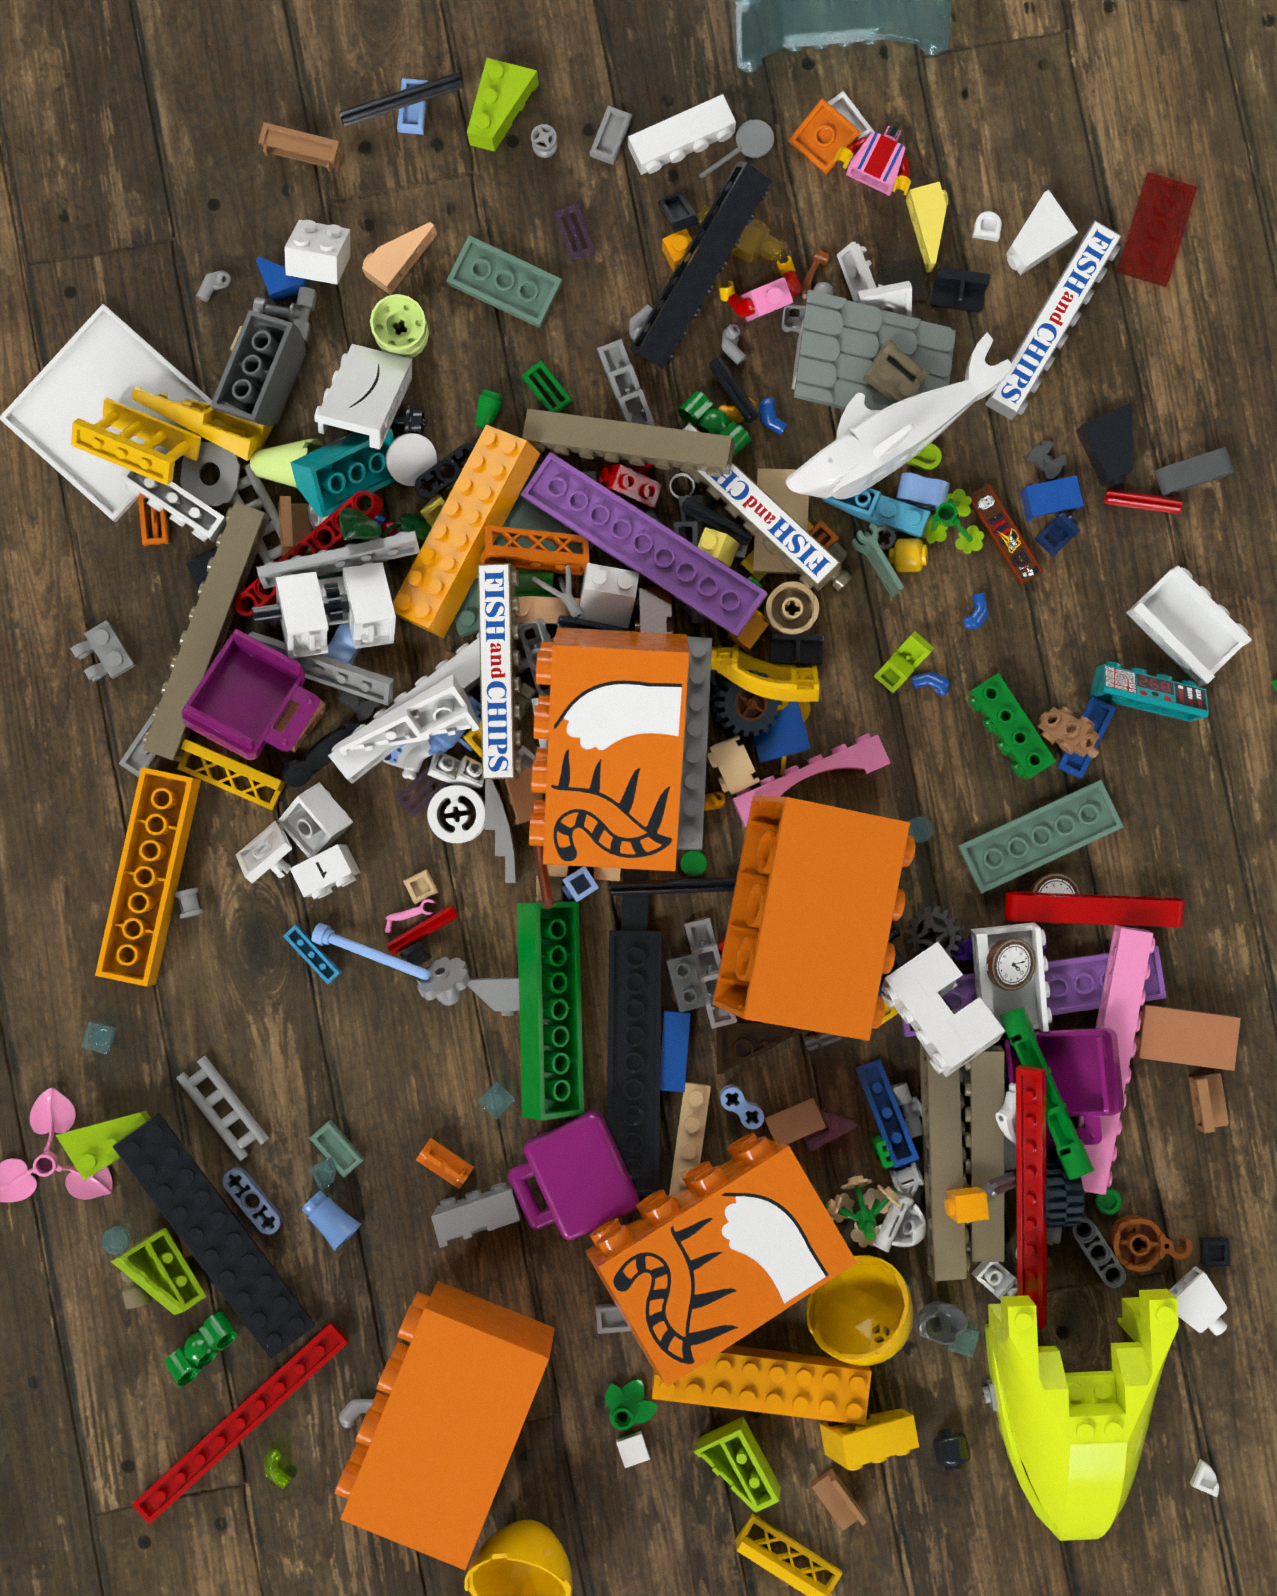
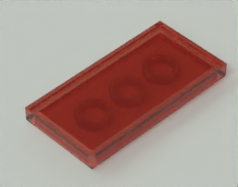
M1150 172L1145 175L1118 264L1117 273L1163 287L1168 285L1197 190L1196 186Z

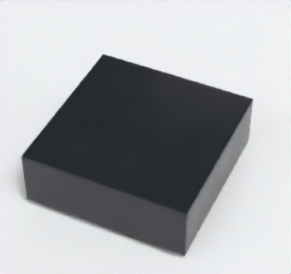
M1226 1237L1200 1238V1264L1202 1266H1230L1229 1239Z

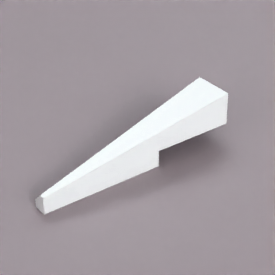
M452 674L338 742V750L342 755H346L351 750L365 748V751L373 750L374 746L389 744V746L412 743L428 740L433 735L448 733V736L455 735L457 731L465 729L477 731L480 729V725L466 692Z

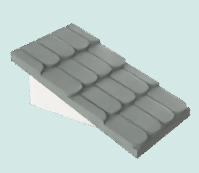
M808 289L804 320L798 336L791 388L795 389L794 397L845 410L855 394L863 393L865 395L864 404L870 410H882L892 405L893 403L863 379L882 345L888 339L895 342L896 348L920 368L925 367L930 372L915 395L948 386L952 369L956 330ZM888 356L886 360L912 380L913 375Z

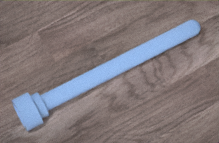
M321 922L316 925L312 933V942L321 946L331 943L423 980H428L431 976L430 971L334 934L335 932L331 930L330 926Z

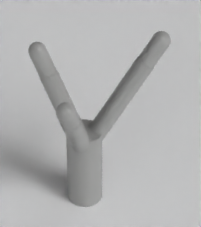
M569 565L565 567L566 585L561 576L557 577L563 593L535 576L531 578L533 582L561 598L573 619L582 615L572 595L571 567Z

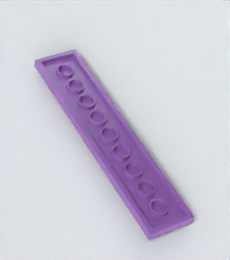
M549 452L521 493L522 498L635 572H638L641 576L736 638L739 637L767 596L766 591L551 452Z
M1155 946L1153 953L1149 954L1150 975L1147 980L1145 979L1143 987L1146 994L1145 1001L1167 998L1159 947ZM1109 952L1048 961V971L1044 972L1045 982H1048L1050 988V997L1046 998L1047 1008H1050L1052 1015L1092 1010L1100 1007ZM974 973L963 974L955 981L958 986L941 997L947 1001L951 1008L957 1009V1012L976 1000ZM902 1019L904 1036H916V1031L911 1024H907Z

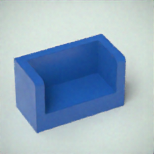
M1077 475L1026 486L1020 492L1027 522L1039 516L1061 511H1078L1084 506Z

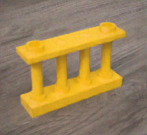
M109 398L104 399L103 418L91 424L78 418L72 423L71 446L167 486L173 481L174 465L179 457L185 456L194 461L199 459L201 436ZM113 426L122 430V432L115 434L106 429ZM133 436H137L146 441L143 444H139L130 439ZM157 446H161L170 451L167 454H163L154 449Z

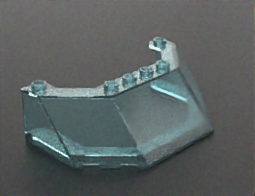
M729 0L735 63L737 69L752 72L762 65L763 57L783 48H787L789 51H799L803 46L823 49L828 47V44L838 43L839 46H851L854 42L864 41L866 44H876L881 39L917 44L926 55L940 54V51L948 50L951 0Z

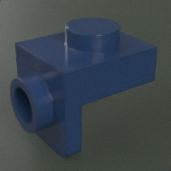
M1061 512L1035 540L1053 557L1081 530L1077 527L1078 523L1072 516Z

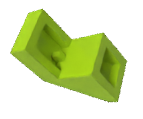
M914 631L874 677L894 693L932 652L934 647Z

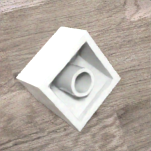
M587 563L579 601L582 615L578 618L629 628L636 598L639 573Z
M320 782L298 795L277 821L308 858L324 851L353 823L348 814L337 804Z

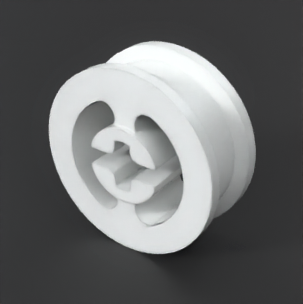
M460 785L445 787L437 792L430 801L427 813L429 825L432 831L446 842L464 843L471 841L485 828V801L472 788ZM464 796L471 800L475 806V822L469 830H466L465 824L469 822L471 815L461 816L459 822L457 818H446V821L455 827V831L451 832L443 826L440 820L441 806L449 798L451 804L447 806L445 813L456 812V807H458L459 811L470 810L460 800Z

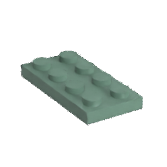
M468 235L446 280L447 285L538 328H541L563 283L561 278Z

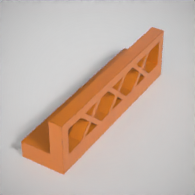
M486 525L485 549L481 555V564L510 563L515 569L552 571L559 574H566L565 567L569 565L571 567V575L582 576L587 563H590L588 540L581 535ZM492 534L501 535L507 543L504 546L492 545ZM520 537L527 538L533 546L529 549L522 548L516 540ZM545 540H550L558 549L548 551L541 543ZM569 543L581 544V554L573 553L567 545Z

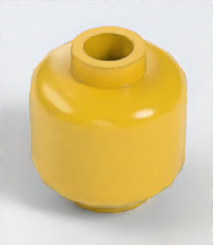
M898 539L895 542L894 548L889 549V563L895 565L897 572H919L922 570L923 565H927L928 548L927 545H923L921 539Z

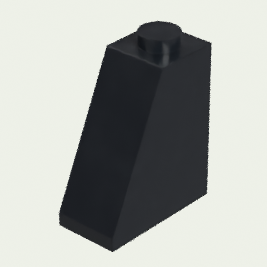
M1130 403L1084 423L1076 430L1102 487L1111 483L1112 487L1127 480L1125 476L1133 471L1132 406Z

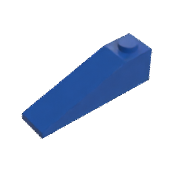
M878 1059L856 1067L855 1069L877 1131L885 1139L887 1144L885 1147L890 1152L889 1157L894 1164L891 1167L892 1170L899 1171L911 1166L912 1162L918 1164L919 1156L881 1060Z

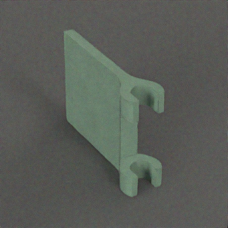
M871 523L868 527L872 532V536L867 531L864 534L861 530L857 532L858 540L865 545H860L856 538L851 541V544L856 551L867 556L891 598H894L902 591L904 586L878 544L877 526Z

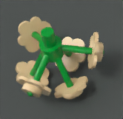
M853 1175V1177L847 1179L848 1183L842 1185L841 1189L855 1188L860 1211L856 1215L853 1213L854 1200L846 1193L837 1194L835 1199H830L825 1207L832 1220L838 1223L848 1218L855 1221V1229L851 1231V1239L859 1242L860 1247L866 1248L868 1245L875 1247L873 1243L880 1231L879 1227L876 1226L875 1217L879 1212L882 1214L887 1213L892 1203L901 1208V1204L897 1201L900 1196L897 1194L896 1189H892L889 1186L884 1189L881 1185L877 1186V1190L869 1188L867 1193L862 1195L861 1187L872 1183V1180L864 1179L862 1175Z

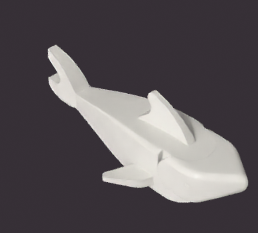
M987 332L977 343L969 359L965 381L917 394L882 410L866 408L864 404L865 395L863 393L855 394L840 419L836 440L790 474L786 479V485L793 492L825 499L831 496L836 499H846L865 491L921 452L975 401L986 397L994 391L1005 379L1013 365L1008 359L994 366L986 364L985 357L993 342V339Z

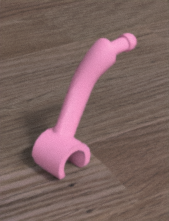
M426 899L418 907L386 916L385 932H391L392 921L405 920L422 913L425 915L433 914V912H427L424 906L427 902H436L432 899Z

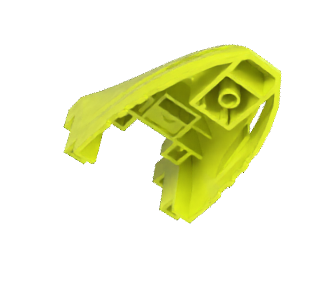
M1168 1289L1139 1290V1297L1121 1298L1122 1318H1117V1323L1134 1342L1111 1343L1112 1371L1065 1373L1061 1354L1056 1346L1038 1347L1036 1305L1028 1295L1002 1296L1001 1304H988L989 1324H985L990 1380L994 1384L998 1411L996 1412L1000 1432L1017 1480L1034 1512L1060 1541L1099 1539L1110 1529L1126 1502L1142 1454L1162 1370L1179 1327L1178 1301Z

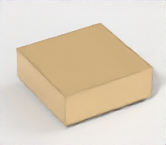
M428 869L403 881L414 904L439 893Z
M536 876V902H542L539 879ZM549 876L553 901L563 902V890L561 888L563 887V877Z

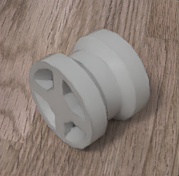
M548 124L536 126L531 133L533 151L541 158L551 157L555 154L558 146L556 132Z

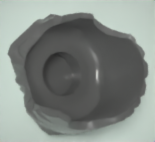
M936 1300L925 1305L919 1311L917 1325L921 1337L933 1340L937 1344L950 1345L956 1342L955 1339L959 1333L966 1330L968 1320L966 1314L957 1305Z

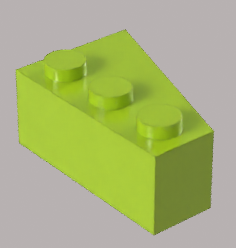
M486 58L467 130L471 146L495 152L511 128L513 120L519 111L523 110L526 105L525 102L531 93L538 87L537 70Z
M147 1111L61 1133L56 1135L83 1180H86L119 1160L120 1156L112 1146L148 1121L150 1116Z
M166 1228L153 1233L110 1261L173 1315L185 1312L206 1297Z
M744 1417L697 1438L693 1452L699 1458L702 1457L712 1467V1471L717 1476L720 1475L729 1483L731 1489L755 1513L779 1502L781 1486Z

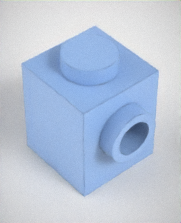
M586 866L564 878L563 882L565 885L561 887L568 899L572 900L574 898L576 902L599 889Z

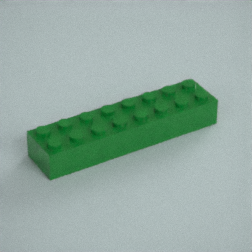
M579 901L554 902L551 909H546L543 906V902L517 903L522 1117L548 1120L583 1115Z

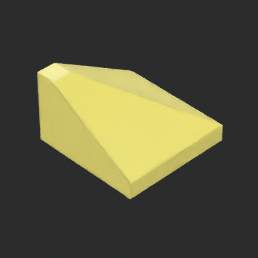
M439 494L432 498L420 511L431 527H433L445 504V501Z

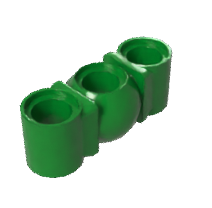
M696 391L678 408L679 416L686 424L690 422L700 432L732 436L735 442L734 458L751 441L749 434L734 421L730 423L729 417L722 410L713 409L714 403L710 402L702 392Z
M217 1312L207 1318L203 1326L199 1327V1332L194 1333L186 1340L184 1348L179 1347L177 1351L173 1352L165 1360V1366L177 1386H185L191 1383L198 1376L199 1372L203 1370V1366L211 1363L216 1358L218 1350L223 1351L225 1347L237 1338V1332L225 1313Z

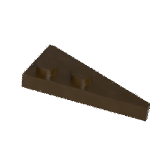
M736 1022L717 1027V1074H723L738 1064H742L750 1060V1058L774 1048L779 1043L795 1037L805 1030L763 1022Z

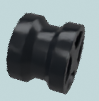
M419 940L399 954L402 959H406L407 962L416 966H421L432 958V955L423 948L424 943L422 940Z

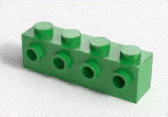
M999 673L967 692L970 696L968 698L969 704L974 711L981 713L984 718L982 720L984 727L990 734L994 733L998 739L996 744L1003 755L1009 756L1013 762L1011 768L1019 778L1022 777L1024 780L1030 779L1056 762Z

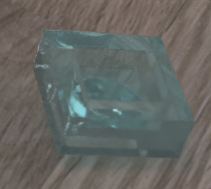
M89 1021L81 1047L106 1055L109 1054L117 1028Z
M496 1081L477 1102L497 1120L515 1101V1098Z

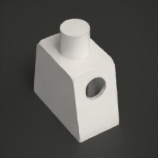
M1195 1266L1169 1291L1177 1298L1178 1317L1199 1333L1209 1328L1214 1335L1218 1336L1227 1328V1324L1220 1318L1227 1310V1306L1208 1276Z

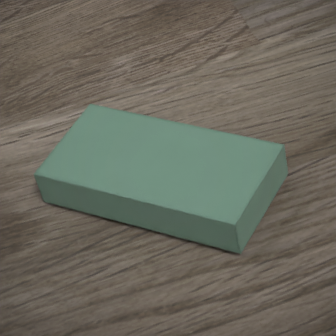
M331 1119L309 1138L343 1178L365 1159Z

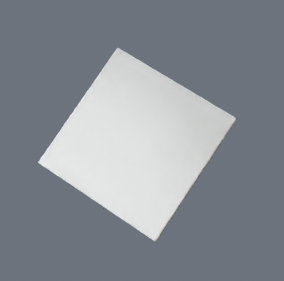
M102 304L2 413L0 420L110 519L117 522L138 499V497L124 489L127 484L119 478L126 468L71 446L72 423L78 418L91 424L103 418L104 399L109 398L196 434L133 400V388L140 387L142 390L158 396L160 393H166L169 400L178 402L184 401L187 398L211 404L212 400L107 306ZM113 426L106 429L115 434L122 432V430ZM133 436L130 439L139 444H143L146 441L137 436ZM157 446L154 449L163 454H167L170 451L161 446Z

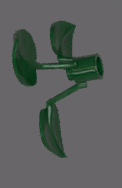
M369 497L363 502L365 511L367 506L371 507V499ZM344 508L339 515L342 536L344 540L354 539L352 544L369 542L371 539L378 537L385 538L397 527H400L401 532L415 531L417 540L425 541L432 529L425 518L412 513L401 514L399 517L400 521H395L383 533L378 522L356 508Z

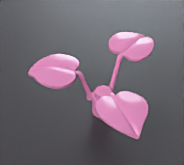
M49 1088L43 1092L35 1101L30 1112V1125L33 1131L37 1134L49 1133L44 1152L35 1159L33 1168L29 1170L27 1164L21 1159L10 1158L0 1163V1202H17L28 1198L37 1188V1180L31 1174L36 1173L39 1176L46 1177L55 1170L58 1172L62 1170L71 1171L65 1179V1185L68 1192L75 1198L83 1200L108 1195L113 1190L112 1175L108 1167L93 1177L83 1180L75 1166L59 1165L58 1156L50 1151L54 1132L64 1133L68 1131L76 1119L74 1105L55 1088Z

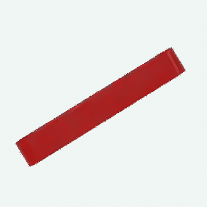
M367 491L355 493L277 562L290 560L295 556H305V551L308 548L311 549L312 554H316L321 550L340 548L348 541L344 540L340 529L339 515L341 510L347 507L356 508L366 516L374 519L382 510L381 498L377 494ZM369 497L371 499V507L365 511L363 502ZM330 531L332 540L329 544H326L324 536L326 532ZM257 578L237 596L235 600L237 612L243 616H253V611H250L247 605L250 598L254 601V607L274 605L277 602L276 586L273 587V592L269 595L267 589L263 588L260 579Z
M1006 892L1004 919L1018 922L1183 927L1185 900L1171 897Z

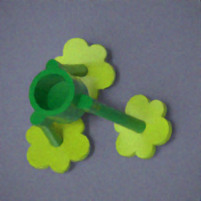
M962 489L955 490L953 494L949 493L946 502L940 504L936 509V515H932L928 520L921 538H926L930 544L935 541L943 542L947 537L946 530L948 527L956 526L960 531L958 534L960 538L955 542L956 548L963 550L965 554L971 553L972 550L979 551L983 547L981 540L985 537L984 533L979 531L975 525L969 526L966 530L959 521L960 516L966 517L971 513V507L969 506L972 503L971 497L966 496L965 491Z

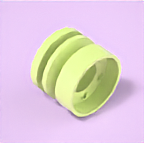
M395 294L380 300L372 310L370 319L371 330L383 352L411 359L423 351L428 342L429 330L424 311L418 302L409 296ZM404 326L406 329V333L401 332L400 335H398L396 329L401 330Z

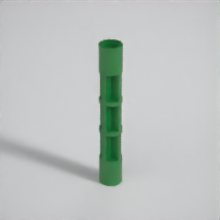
M1022 1006L1000 1015L999 1018L1011 1046H1014L1021 1064L1023 1066L1046 1069V1123L1057 1146L1056 1151L1068 1179H1075L1093 1172L1095 1169L1082 1139H1079L1066 1110L1068 1107L1066 1103H1063L1051 1075V1068L1047 1066L1025 1007Z

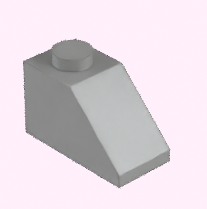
M519 977L470 979L467 984L494 1011H501V1016L517 1015V1011H520Z

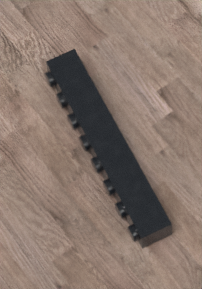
M737 162L630 348L631 351L657 367L663 369L665 365L671 362L675 347L678 342L685 338L690 321L700 312L701 302L712 291L716 276L726 267L727 257L731 250L740 243L742 231L745 226L751 223L755 216L754 211L757 205L765 199L769 192L768 186L772 180L748 162Z

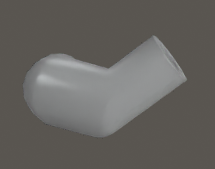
M648 304L629 320V335L633 341H635L652 311Z

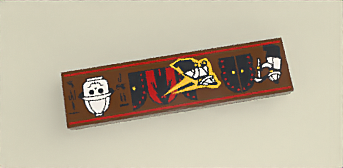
M991 484L969 495L972 499L971 508L1019 587L1042 574V568Z

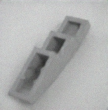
M622 339L596 348L624 421L655 426L643 390L640 388L633 366L630 364Z
M485 779V830H495V856H505V883H517L516 851L505 805L494 779Z
M710 917L685 922L684 926L711 1028L736 1023V1015L713 1005L721 958Z

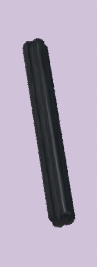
M457 72L341 110L339 114L342 124L349 126L462 89L464 87L463 78Z
M737 877L611 881L609 883V893L612 896L728 892L735 890Z

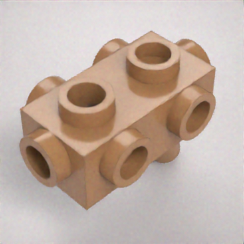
M1053 707L1049 712H1044L1040 716L1037 728L1041 731L1040 737L1051 745L1054 743L1059 744V747L1070 755L1076 753L1084 757L1087 754L1091 758H1095L1099 754V750L1094 745L1100 736L1093 728L1095 726L1094 723L1088 718L1081 716L1080 719H1077L1075 714L1066 707H1062L1060 710Z

